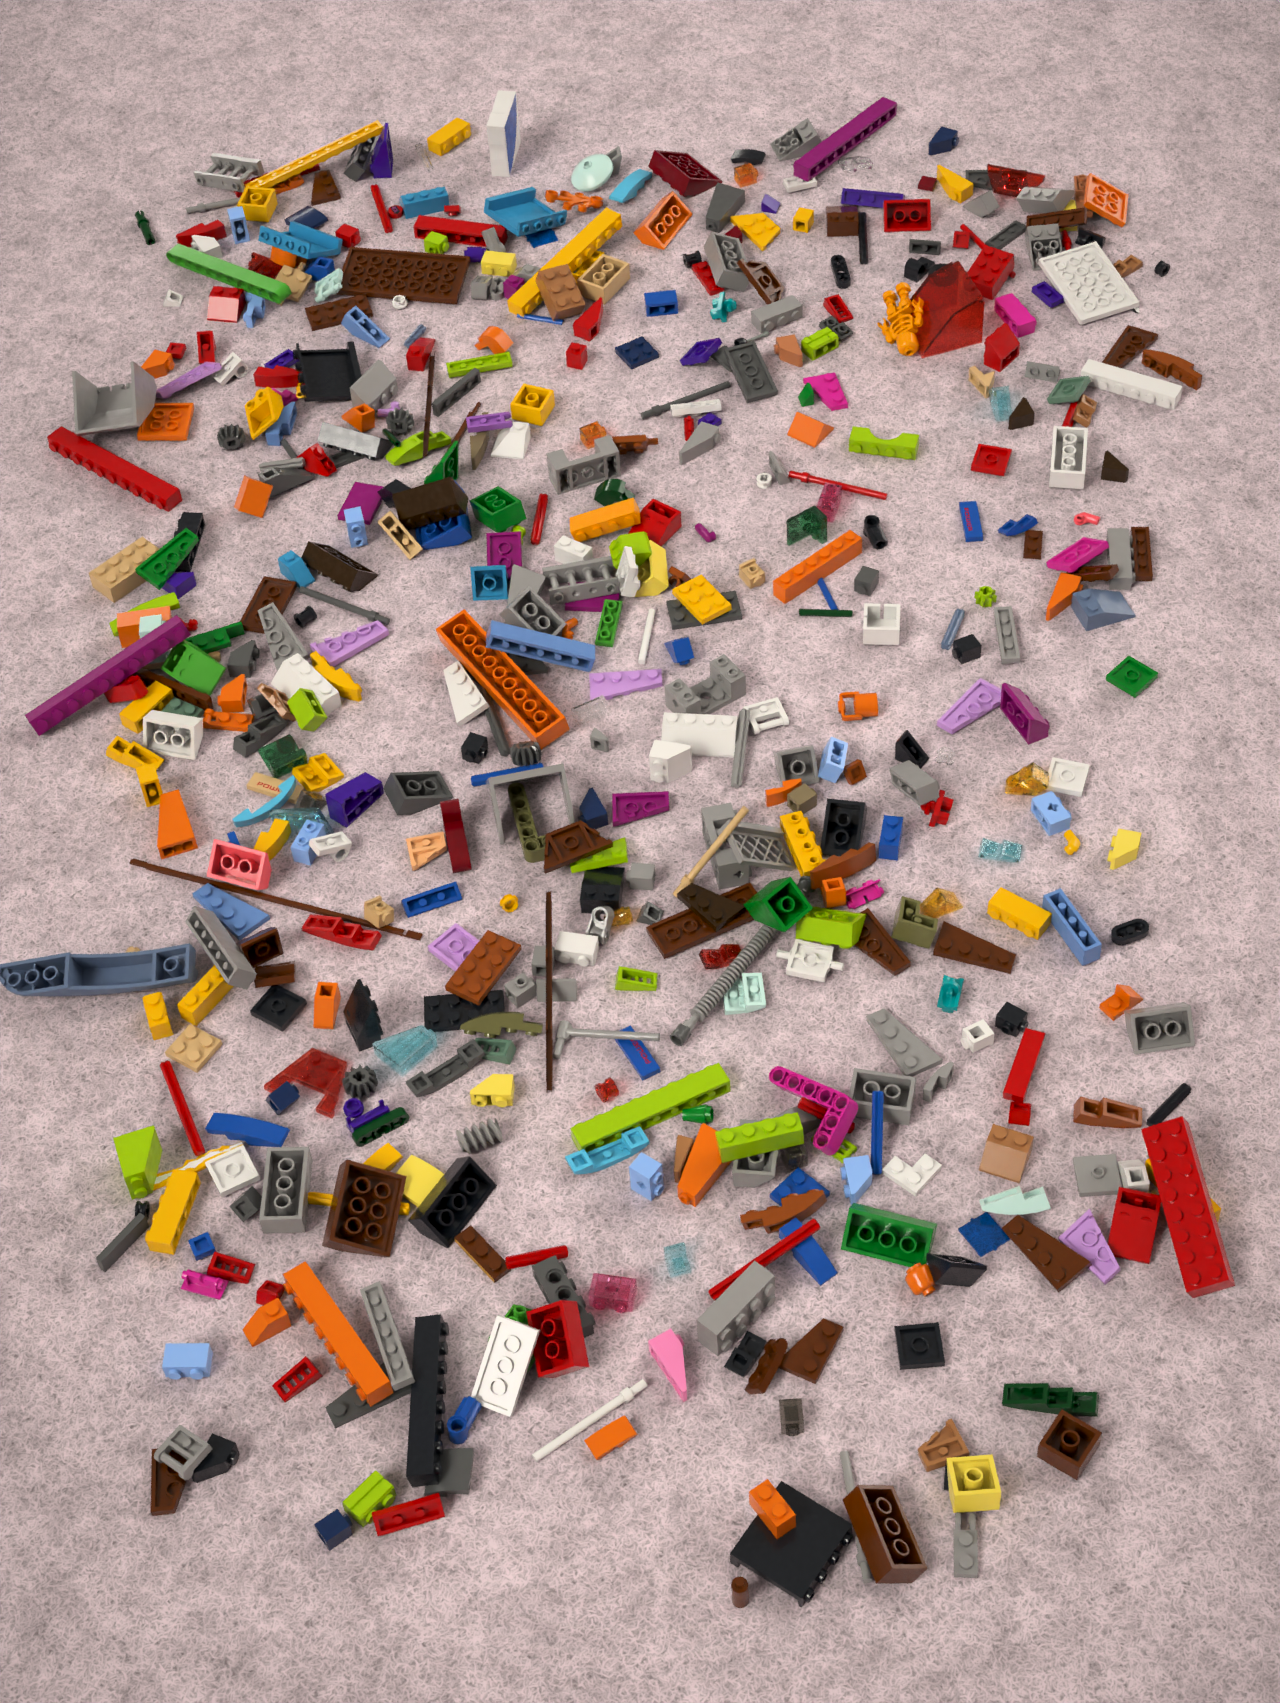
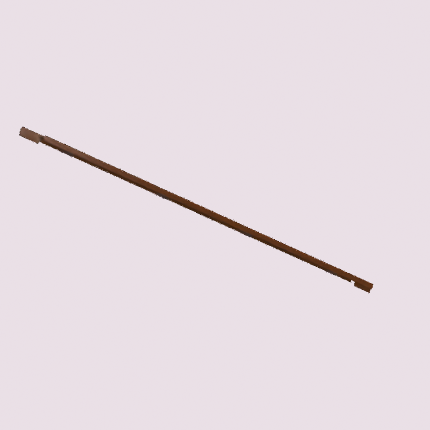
M131 859L129 862L131 865L143 867L146 870L204 885L209 883L219 889L323 916L341 917L346 922L360 924L421 941L420 939L423 935L422 933L408 930L406 935H403L404 929L389 925L377 928L365 919L160 867L137 859Z

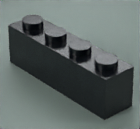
M183 512L181 519L178 520V528L174 532V537L187 528L198 536L199 541L175 572H191L205 528L203 513Z

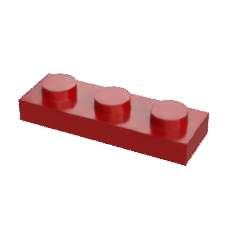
M707 261L692 265L693 272L710 296L725 292V287L721 288L716 285Z
M436 1493L372 1512V1517L377 1535L382 1536L443 1518L445 1514L440 1495Z

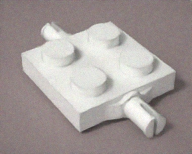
M798 939L795 940L794 946L789 952L778 949L776 954L777 958L788 959L786 975L824 983L830 969L843 971L844 963L833 961L834 947Z

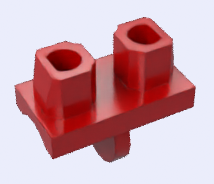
M941 789L936 802L932 800L920 805L924 814L929 815L932 813L929 823L931 827H935L936 823L947 824L950 813L940 809L950 812L954 799L945 797V791Z

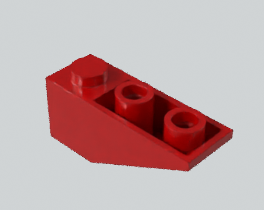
M600 297L574 321V336L590 342L599 333L603 314V298Z

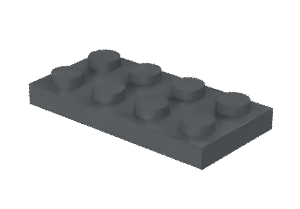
M755 341L724 349V355L747 403L778 395V390Z
M736 590L720 593L732 605V610L703 625L742 620V612ZM678 599L666 601L672 630L703 626Z

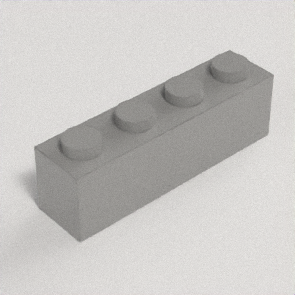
M1107 528L1106 541L1109 545V548H1107L1108 565L1117 564L1119 568L1114 578L1109 580V590H1131L1132 583H1135V573H1132L1134 571V560H1131L1134 551L1133 548H1130L1133 537L1129 536V528Z

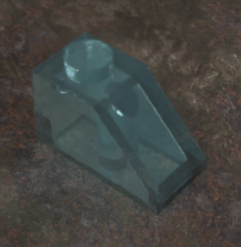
M1009 386L989 389L990 405L995 421L1009 420V416L1012 414Z

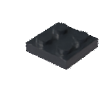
M272 985L253 1006L250 1013L255 1018L283 1032L306 1006L307 1002L303 997L279 985Z
M939 1322L894 1326L900 1370L945 1366Z

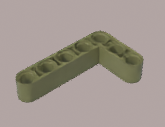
M518 782L512 783L508 787V797L524 858L530 863L544 861L545 835H537L524 786Z

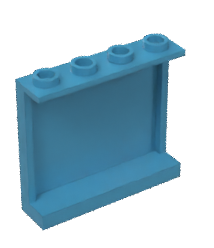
M534 187L485 198L484 213L518 237L562 226L566 223L567 210L555 212L537 200Z
M292 221L290 222L289 231L279 232L261 225L258 241L306 259H313L319 256L339 255L343 239Z

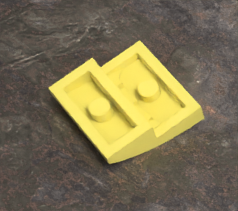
M411 1155L396 1172L397 1174L407 1176L402 1199L405 1197L418 1208L444 1174L424 1160Z

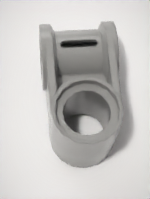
M609 906L595 908L592 911L585 935L598 936L600 944L605 945L609 939L614 919L613 909ZM602 910L606 914V918L604 920H602L600 917V912Z

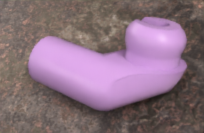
M391 402L389 409H378V417H387L390 410L393 411L395 407L400 410L399 402Z

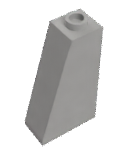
M514 564L511 572L507 606L528 586L540 596L545 586L546 576Z

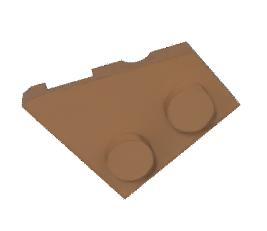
M263 683L257 687L283 719L296 721L287 704L289 699L285 693Z
M949 1419L946 1422V1426L940 1432L936 1431L929 1441L924 1442L918 1448V1456L926 1472L944 1467L947 1458L969 1456V1451L953 1420Z

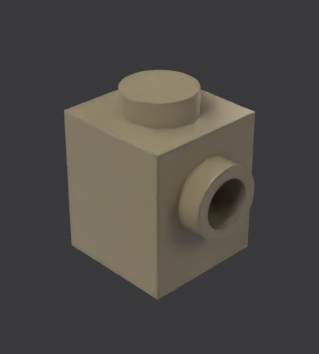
M804 783L787 794V806L793 812L802 811L805 814L817 806V793L813 788L808 787Z

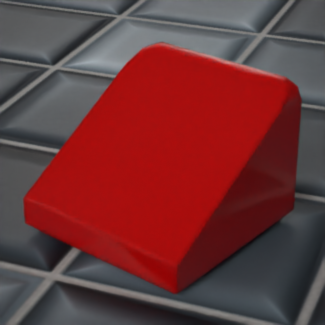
M1012 1101L1010 1103L1008 1123L1029 1126L1032 1104Z
M266 1280L257 1290L256 1303L265 1305L276 1298L280 1300L285 1290L284 1286Z

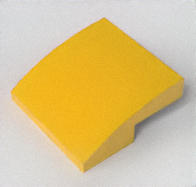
M326 753L309 757L307 764L292 768L293 776L310 795H314L344 778V774Z

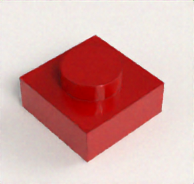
M460 205L444 206V212L448 216H457V213H461Z
M954 231L952 247L968 249L970 232Z
M170 342L166 352L171 353L172 358L182 359L187 349L186 344Z

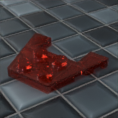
M311 1048L264 1085V1089L272 1093L286 1081L289 1083L294 1081L324 1094V1097L317 1105L316 1112L332 1119L348 1065L346 1061Z

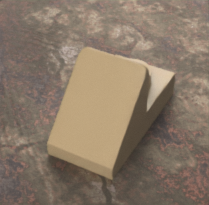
M976 366L970 367L968 380L985 398H989L994 385L995 371L983 375L982 371H979Z

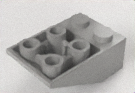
M807 118L791 130H788L781 137L775 139L770 145L779 161L802 157L820 144L822 140Z
M1058 224L1027 226L1024 236L1033 271L1042 270L1038 264L1039 259L1062 252Z

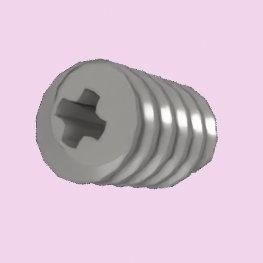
M496 1118L495 1123L488 1119L487 1126L484 1122H480L479 1129L475 1124L471 1126V1131L465 1127L464 1135L459 1130L456 1131L462 1152L466 1150L469 1154H471V1147L479 1151V1144L487 1148V1141L495 1145V1138L500 1143L502 1142V1133Z

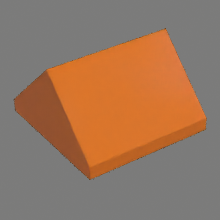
M796 412L787 435L815 448L834 430V427Z
M244 475L234 508L238 511L263 518L273 486Z

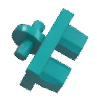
M724 291L720 292L719 298L712 299L713 309H710L712 319L720 318L722 322H727L728 312L736 310V301L731 298L726 299Z
M944 975L937 1007L942 1008L943 1012L953 1013L957 1011L964 983L963 978L955 979Z

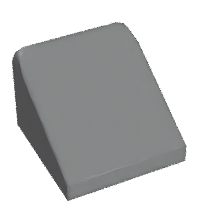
M594 728L590 735L591 748L609 752V739L597 728Z

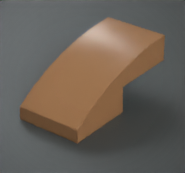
M1131 254L1124 261L1118 260L1113 266L1121 277L1124 278L1143 266V262Z
M1082 394L1076 406L1073 420L1087 428L1091 423V417L1096 410L1097 402Z

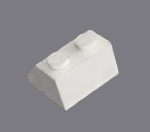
M654 740L649 754L650 779L658 783H670L691 773V745Z

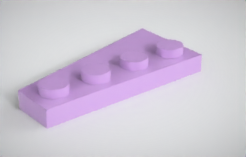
M204 362L157 389L156 397L167 399L172 396V393L183 390L186 386L222 369L220 363Z
M377 620L357 627L356 631L343 632L341 636L333 639L331 637L326 638L322 643H311L310 648L313 652L317 651L320 656H324L329 666L334 667L388 636L389 632Z
M661 669L589 673L591 704L597 703L598 700L602 699L610 700L614 696L622 694L623 696L630 695L634 691L642 692L662 687Z
M980 678L937 721V726L950 734L957 732L1000 706L1002 689Z

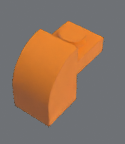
M272 246L270 260L276 264L295 268L301 262L305 264L307 262L306 258Z
M489 326L478 337L479 341L475 344V347L480 350L488 346L493 354L506 352L513 344V341L502 329L496 326Z
M842 878L822 880V887L819 889L823 897L824 907L828 909L845 906L846 889Z

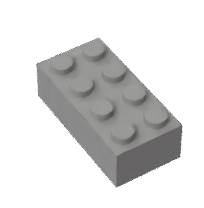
M711 232L703 247L716 285L721 288L725 287L734 291L744 292L749 284V280L737 265L740 259H744V262H747L740 240Z
M309 1147L267 1148L259 1217L263 1233L306 1232L308 1192L310 1191L313 1161Z
M754 1261L697 1319L698 1342L716 1356H719L722 1352H727L735 1338L743 1336L747 1326L759 1319L761 1311L765 1307L769 1308L776 1299L775 1275Z

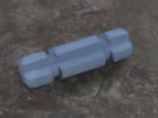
M420 324L409 338L405 340L404 346L409 349L410 345L424 334L426 327Z

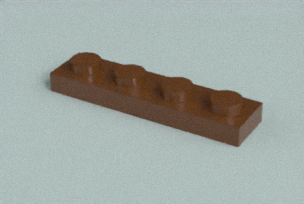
M1084 207L1027 216L1026 228L1027 226L1058 224L1059 228L1087 225V209Z
M1131 527L1135 581H1152L1153 571L1149 527Z

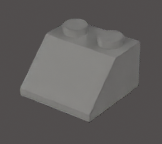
M813 745L773 752L781 785L782 781L801 778L802 785L804 783L809 785L820 782Z

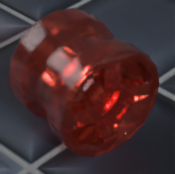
M610 1077L605 1079L602 1084L597 1083L594 1085L595 1091L603 1103L609 1101L610 1097L619 1095V1090Z

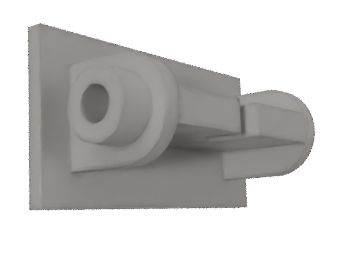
M1027 361L1025 377L1057 383L1060 367Z

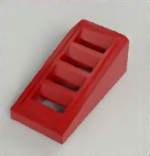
M839 294L824 299V308L839 323L854 318Z
M214 1251L207 1269V1275L232 1282L249 1284L255 1264ZM222 1264L221 1268H217V1265ZM226 1265L230 1266L229 1271L225 1270ZM234 1267H239L237 1273H233ZM243 1268H247L245 1276L241 1275Z
M305 1356L276 1381L272 1387L286 1403L319 1380L323 1375L314 1363ZM307 1368H308V1369L310 1370V1372H311V1373L308 1374V1375H307V1373L304 1371V1370H306ZM301 1374L304 1379L300 1381L297 1375ZM293 1379L297 1385L293 1387L289 1381ZM284 1384H286V1386L290 1390L288 1393H286L285 1390L282 1388Z

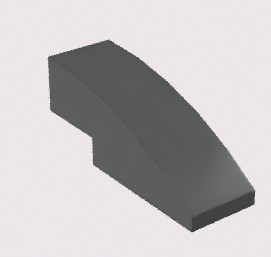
M274 713L249 724L247 732L234 737L233 750L245 758L254 754L276 737L285 728L288 721Z

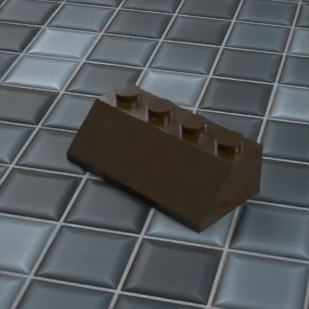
M451 477L392 495L399 521L408 530L466 514L468 496Z
M308 541L301 557L308 568L318 570V574L321 576L330 577L331 582L343 585L342 588L349 592L353 590L360 591L378 576L377 573L326 544Z

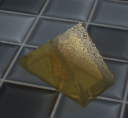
M938 887L920 904V910L923 915L932 918H939L963 908L953 892Z

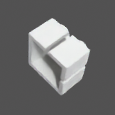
M864 603L863 644L899 645L900 604H884V619H880V604Z

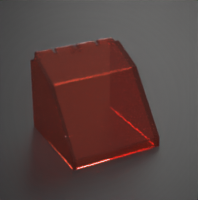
M959 261L950 262L930 274L910 299L911 301L914 299L916 302H919L918 297H920L924 301L922 308L923 325L918 327V332L915 333L919 343L917 352L921 358L982 343L985 304L984 300H982L983 295L977 289Z

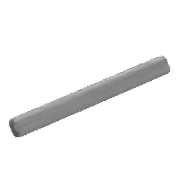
M745 708L739 711L731 777V786L735 788L742 786L750 718V711Z

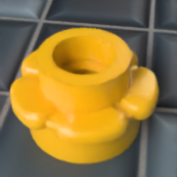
M505 895L500 900L502 909L506 912L515 911L518 907L517 896Z

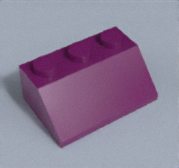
M1003 683L1000 709L1029 745L1047 738L1050 725L1041 716L1038 708L1033 706L1029 697L1021 689Z

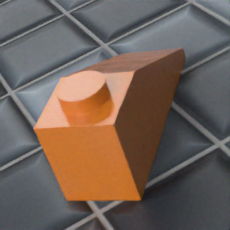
M1063 572L1060 573L1047 606V621H1050L1071 605L1073 593L1083 590L1084 585L1081 584L1082 577Z

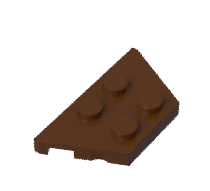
M740 259L737 262V265L767 305L781 300L784 286L766 262H757L755 260L744 262V259Z
M581 820L549 832L545 835L544 873H549L613 847V842L600 836L598 831L589 828Z

